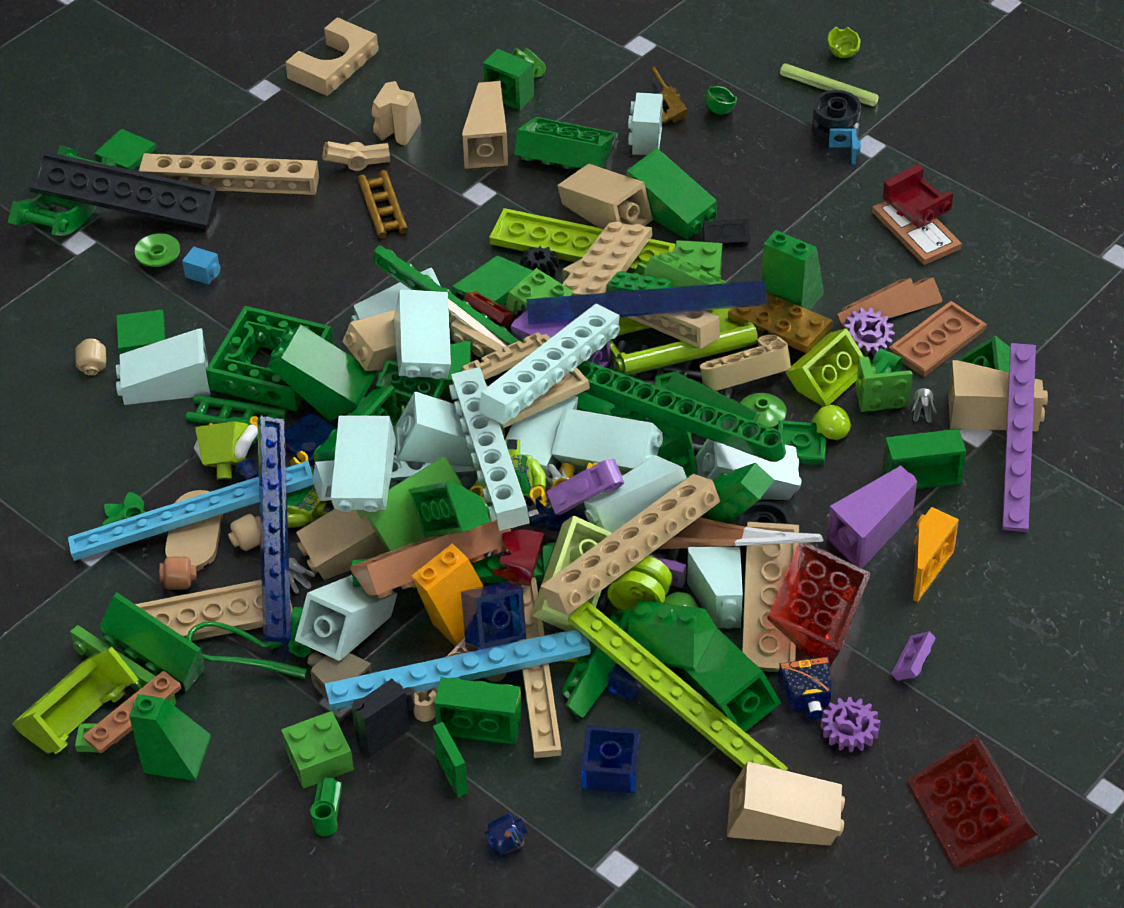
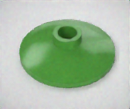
M167 234L149 235L141 239L135 247L136 259L141 264L150 267L167 265L173 262L180 253V245L177 239Z
M755 393L741 401V404L760 413L756 421L757 423L775 428L778 426L779 420L784 421L786 418L785 404L781 399L772 394Z

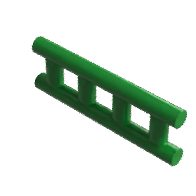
M195 394L193 403L199 406L196 413L187 412L185 420L207 425L210 423H225L229 419L228 417L232 410L245 412L242 418L248 419L253 417L254 414L267 416L266 420L269 426L261 434L278 436L280 427L274 426L277 418L286 419L287 410ZM208 407L222 408L219 416L206 415Z

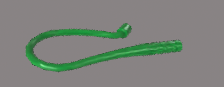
M216 621L202 622L195 625L188 631L186 639L192 642V636L197 630L204 627H218L236 633L260 647H270L273 649L282 645L281 638L278 635L268 639L267 642H262L243 630ZM202 654L203 660L250 665L297 678L300 677L301 679H305L307 671L305 668L275 661Z

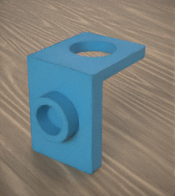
M831 128L829 132V147H849L851 150V165H856V155L861 150V140H857L856 129ZM838 134H843L846 136V140L837 142L834 140V137Z

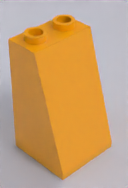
M453 543L411 575L432 624L455 647L469 635H478L486 638L503 624L499 613L469 559Z

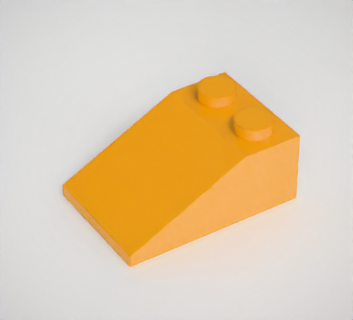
M933 507L930 508L926 515L922 514L916 524L918 534L914 540L916 551L913 600L916 602L926 592L954 553L959 519Z

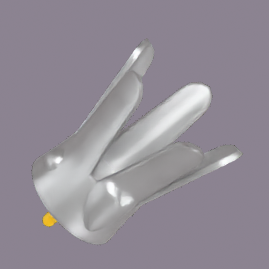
M918 389L913 397L915 400L911 411L913 412L914 410L913 420L914 422L918 421L921 408H923L926 421L931 423V406L934 413L937 414L932 402L934 400L933 393L929 389Z
M553 464L548 465L553 478L550 479L546 476V484L550 486H546V488L552 489L569 479L565 475L564 468H561V475Z
M286 559L280 566V573L286 576L296 594H298L299 590L294 582V578L305 588H311L310 582L303 576V573L312 577L315 574L300 566L296 559Z

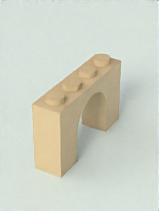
M338 17L324 28L326 45L344 52L343 56L333 60H320L298 51L286 61L288 79L326 96L336 90L347 78L378 52L377 34Z

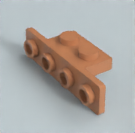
M165 671L161 672L83 735L84 740L99 753H103L112 744H116L133 730L129 715L137 694L162 697L168 700L181 689L180 683Z

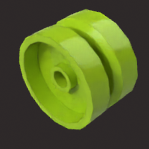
M648 555L610 583L608 598L618 610L631 608L634 611L639 600L664 603L665 595L668 593L672 583V574L669 568L660 560Z

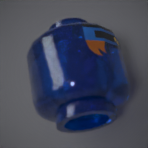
M506 814L491 821L488 824V831L485 832V835L493 852L498 851L500 854L505 855L522 847L525 843L523 835L528 832L521 818L516 820L512 814Z

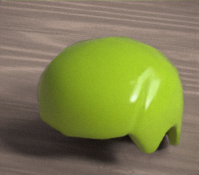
M835 27L828 33L827 38L830 52L838 58L852 57L860 49V38L849 27L846 29Z
M827 405L822 407L812 419V423L817 424V433H822L828 439L838 440L844 438L850 431L849 417L844 409L839 406Z

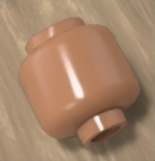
M167 557L164 563H160V583H164L165 588L168 590L189 589L191 581H196L197 579L196 565H191L189 557Z

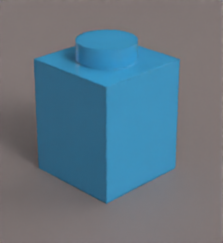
M193 246L182 261L185 278L209 285L220 273L221 267L218 255Z

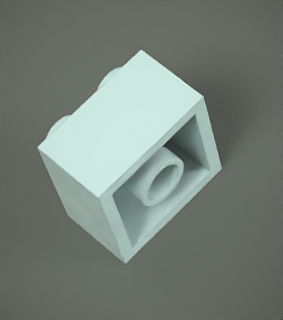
M636 93V100L631 101V114L633 116L629 115L628 128L632 132H629L628 145H632V154L648 155L660 147L663 94Z

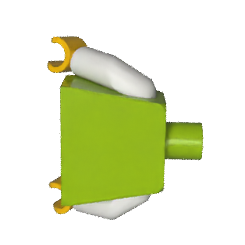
M257 416L251 417V425L249 426L246 423L233 421L220 424L210 423L207 426L196 427L197 441L194 445V450L204 466L217 467V480L232 479L231 465L243 464L245 462L246 454L252 441L258 433L264 432L269 426L264 417H261L260 420Z

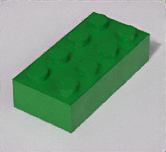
M618 271L606 285L607 298L662 307L673 294L671 280L643 276L637 273H626L625 271Z
M387 360L376 384V389L392 385L395 387L396 399L409 403L414 392L439 399L445 387V382L443 378L399 376L398 363Z

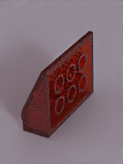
M807 542L798 543L767 619L807 656L813 659L827 657V665L831 666L842 648L871 573Z
M977 736L907 779L957 869L1015 849L1037 835L989 749Z

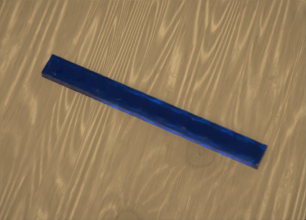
M765 280L535 298L526 299L529 325L574 321L595 304L620 315V317L765 306L767 305Z
M260 416L257 420L263 641L288 644L292 636L284 419Z

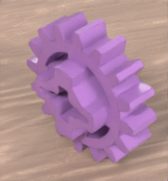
M871 307L868 312H865L863 308H860L858 313L852 311L850 317L847 316L843 329L847 328L860 351H864V357H867L869 352L875 356L880 348L884 350L887 347L889 348L895 332L891 331L893 324H887L889 317L885 316L882 318L880 316L881 311L873 313Z
M848 697L847 702H843L841 698H838L837 705L829 703L828 710L823 711L821 719L823 737H830V745L838 743V750H842L844 746H847L849 752H853L854 747L857 746L862 751L864 750V743L872 746L873 739L878 738L880 720L877 719L878 712H871L872 705L870 703L863 706L862 699L855 703L851 697Z

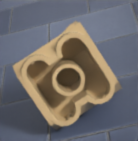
M396 81L385 83L373 102L372 116L375 117L373 131L382 141L394 133L397 143L407 145L421 123V116L414 93L400 90Z

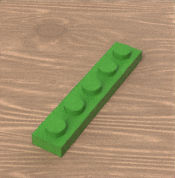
M79 625L70 631L73 648L81 655L85 654L91 657L110 648L109 645ZM115 650L139 679L136 683L130 685L136 692L156 677ZM175 695L167 700L173 705L176 704Z

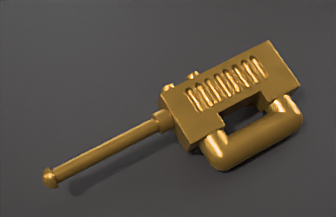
M652 67L651 72L654 73L663 88V91L658 93L663 94L662 106L667 105L670 108L667 110V113L662 108V123H667L670 120L674 123L683 120L688 115V110L679 99V93L676 94V88L673 89L672 86H666L657 72V68Z

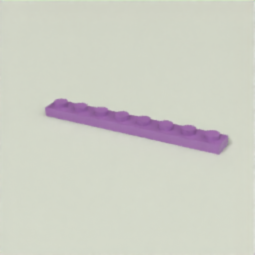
M1011 343L1002 516V530L1028 532L1036 357V345Z

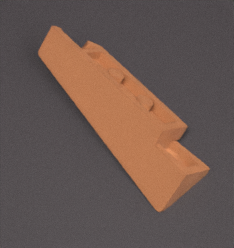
M933 277L924 278L915 283L912 282L911 278L900 279L843 307L842 311L836 315L843 329L847 316L850 317L852 311L858 313L860 308L868 312L871 307L873 313H877L880 310L882 318L885 316L892 318L942 302V297Z

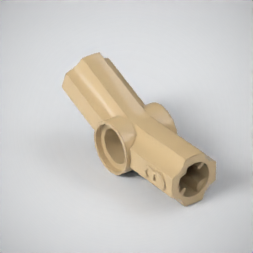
M328 141L325 142L323 147V160L347 164L353 171H361L370 164L390 162L388 143L364 146L359 142L345 145Z

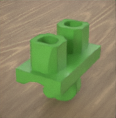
M518 48L514 49L512 55L533 63V75L535 78L545 73V63L528 48H525L524 51Z

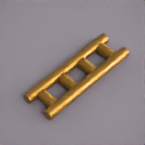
M382 170L379 172V178L367 180L365 175L358 176V182L378 238L384 239L387 236L386 231L399 229L401 234H406L408 228L387 171ZM384 187L385 192L372 194L370 188ZM385 200L389 201L390 206L377 208L375 204ZM394 215L395 221L382 223L381 217Z

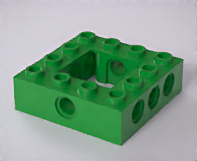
M244 306L206 369L209 390L297 412L304 398L269 367L264 368L252 365L251 361L259 347L274 350L282 342L280 339L282 334L290 328L292 330L299 325L304 326L333 344L331 326Z

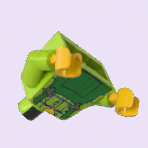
M506 439V446L523 496H530L534 504H536L535 500L538 496H542L543 502H546L548 500L545 493L546 474L539 462L533 459L532 455L520 454L521 440ZM477 478L475 486H472L470 491L480 495L483 501H485L482 489L486 487L485 485L480 486Z
M300 451L297 454L302 463L308 461V456L305 452ZM293 457L291 460V466L300 464L301 462H299L295 457ZM314 485L280 495L278 499L274 494L266 493L263 497L264 500L260 503V509L263 512L272 511V515L276 520L288 528L306 527L334 510V506L331 505L329 500L319 501Z

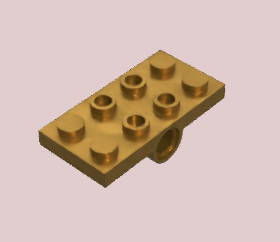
M753 287L728 311V319L742 326L747 322H752L756 328L758 338L764 335H777L788 346L804 353H808L832 328L833 322L829 318L756 287Z

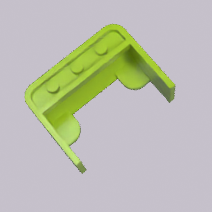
M110 647L79 664L20 715L12 725L20 734L47 754L51 752L57 754L68 745L65 741L69 737L68 734L102 704L109 700H112L113 703L119 700L126 693L124 688L136 683L139 679L113 647Z

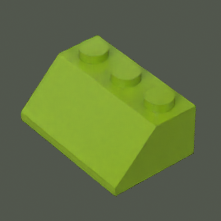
M847 328L828 333L785 372L799 393L825 407L830 405L857 380L859 358L864 356Z

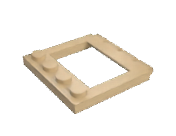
M537 332L524 338V344L521 341L502 348L503 353L497 350L482 357V363L475 360L462 366V371L480 367L484 380L516 366L551 338L547 334L541 335ZM576 367L573 372H569L559 383H555L544 395H540L530 406H526L515 418H511L504 425L499 424L505 428L590 389L589 381Z

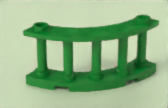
M59 146L57 153L59 155L96 162L77 157V150ZM103 156L101 164L116 167V160ZM35 193L33 199L27 198L22 201H13L7 223L27 225L34 222L53 227L51 234L63 236L80 228L90 218L97 206ZM56 205L71 210L60 213L49 211L48 209Z

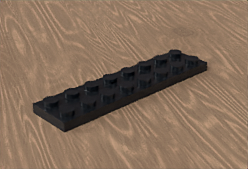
M45 151L40 152L29 186L30 192L205 230L216 195V188Z

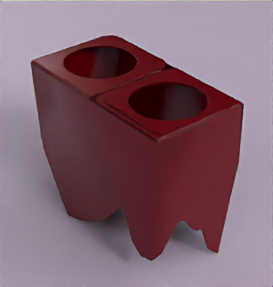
M511 529L510 532L502 533V540L508 551L504 552V556L500 557L499 560L506 567L495 569L492 574L515 583L530 586L540 555L544 533L523 529Z

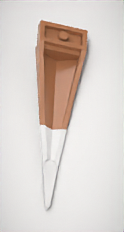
M699 517L656 550L822 542L823 538L820 534L771 531L727 524Z

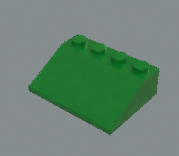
M535 117L517 129L514 155L521 156V159L527 161L534 159L542 160L541 163L547 165H554V163L562 164V167L566 169L583 168L587 164L603 168L615 144L618 133Z

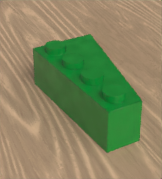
M756 462L737 468L730 474L726 472L720 474L717 478L712 479L720 502L700 517L730 524L760 500L775 479Z

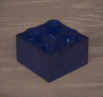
M503 582L461 592L465 643L478 649H484L527 639L522 587L510 582Z
M586 725L580 770L581 789L635 793L640 756L641 729Z

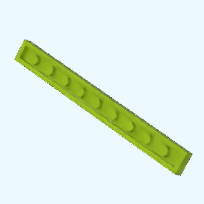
M586 601L569 616L568 622L740 767L744 768L748 761L780 770H788L783 763L591 603Z

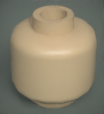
M96 339L83 340L75 350V361L78 370L86 375H96L99 371H102L106 367V347Z
M247 514L231 523L230 528L232 532L228 536L234 547L240 546L242 550L248 551L265 541L267 530L259 516L255 517L252 514Z

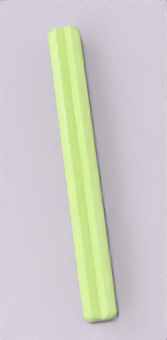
M786 63L780 69V74L784 77L825 91L843 90L850 92L863 104L874 107L878 102L879 96L877 94Z

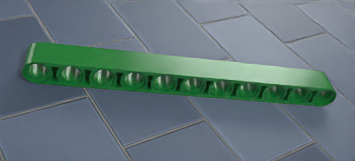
M583 361L577 366L578 370L589 381L590 389L583 391L585 394L769 462H778L786 455L782 434L774 428L589 361Z

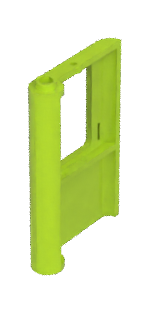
M721 295L717 307L706 310L720 318V338L700 349L680 340V342L625 354L624 352L620 353L613 341L610 340L611 359L617 372L629 376L756 345L758 340L757 331L752 322H747L742 326L729 320L728 311L731 308ZM614 312L620 315L618 335L651 328Z

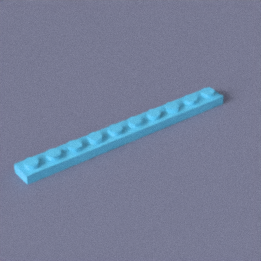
M309 461L70 536L68 541L71 555L75 561L264 500L263 497L266 493H272L277 497L314 485Z
M577 629L329 682L325 683V690L330 710L333 711L351 707L353 701L362 699L390 679H393L397 684L400 683L403 686V690L409 687L415 693L438 688L440 677L459 678L470 681L589 655L590 645L587 637Z

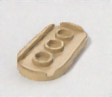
M196 490L182 495L175 503L208 493L209 491ZM223 514L168 531L165 548L166 557H189L191 565H196L197 571L204 569V566L208 563L210 565L217 554Z

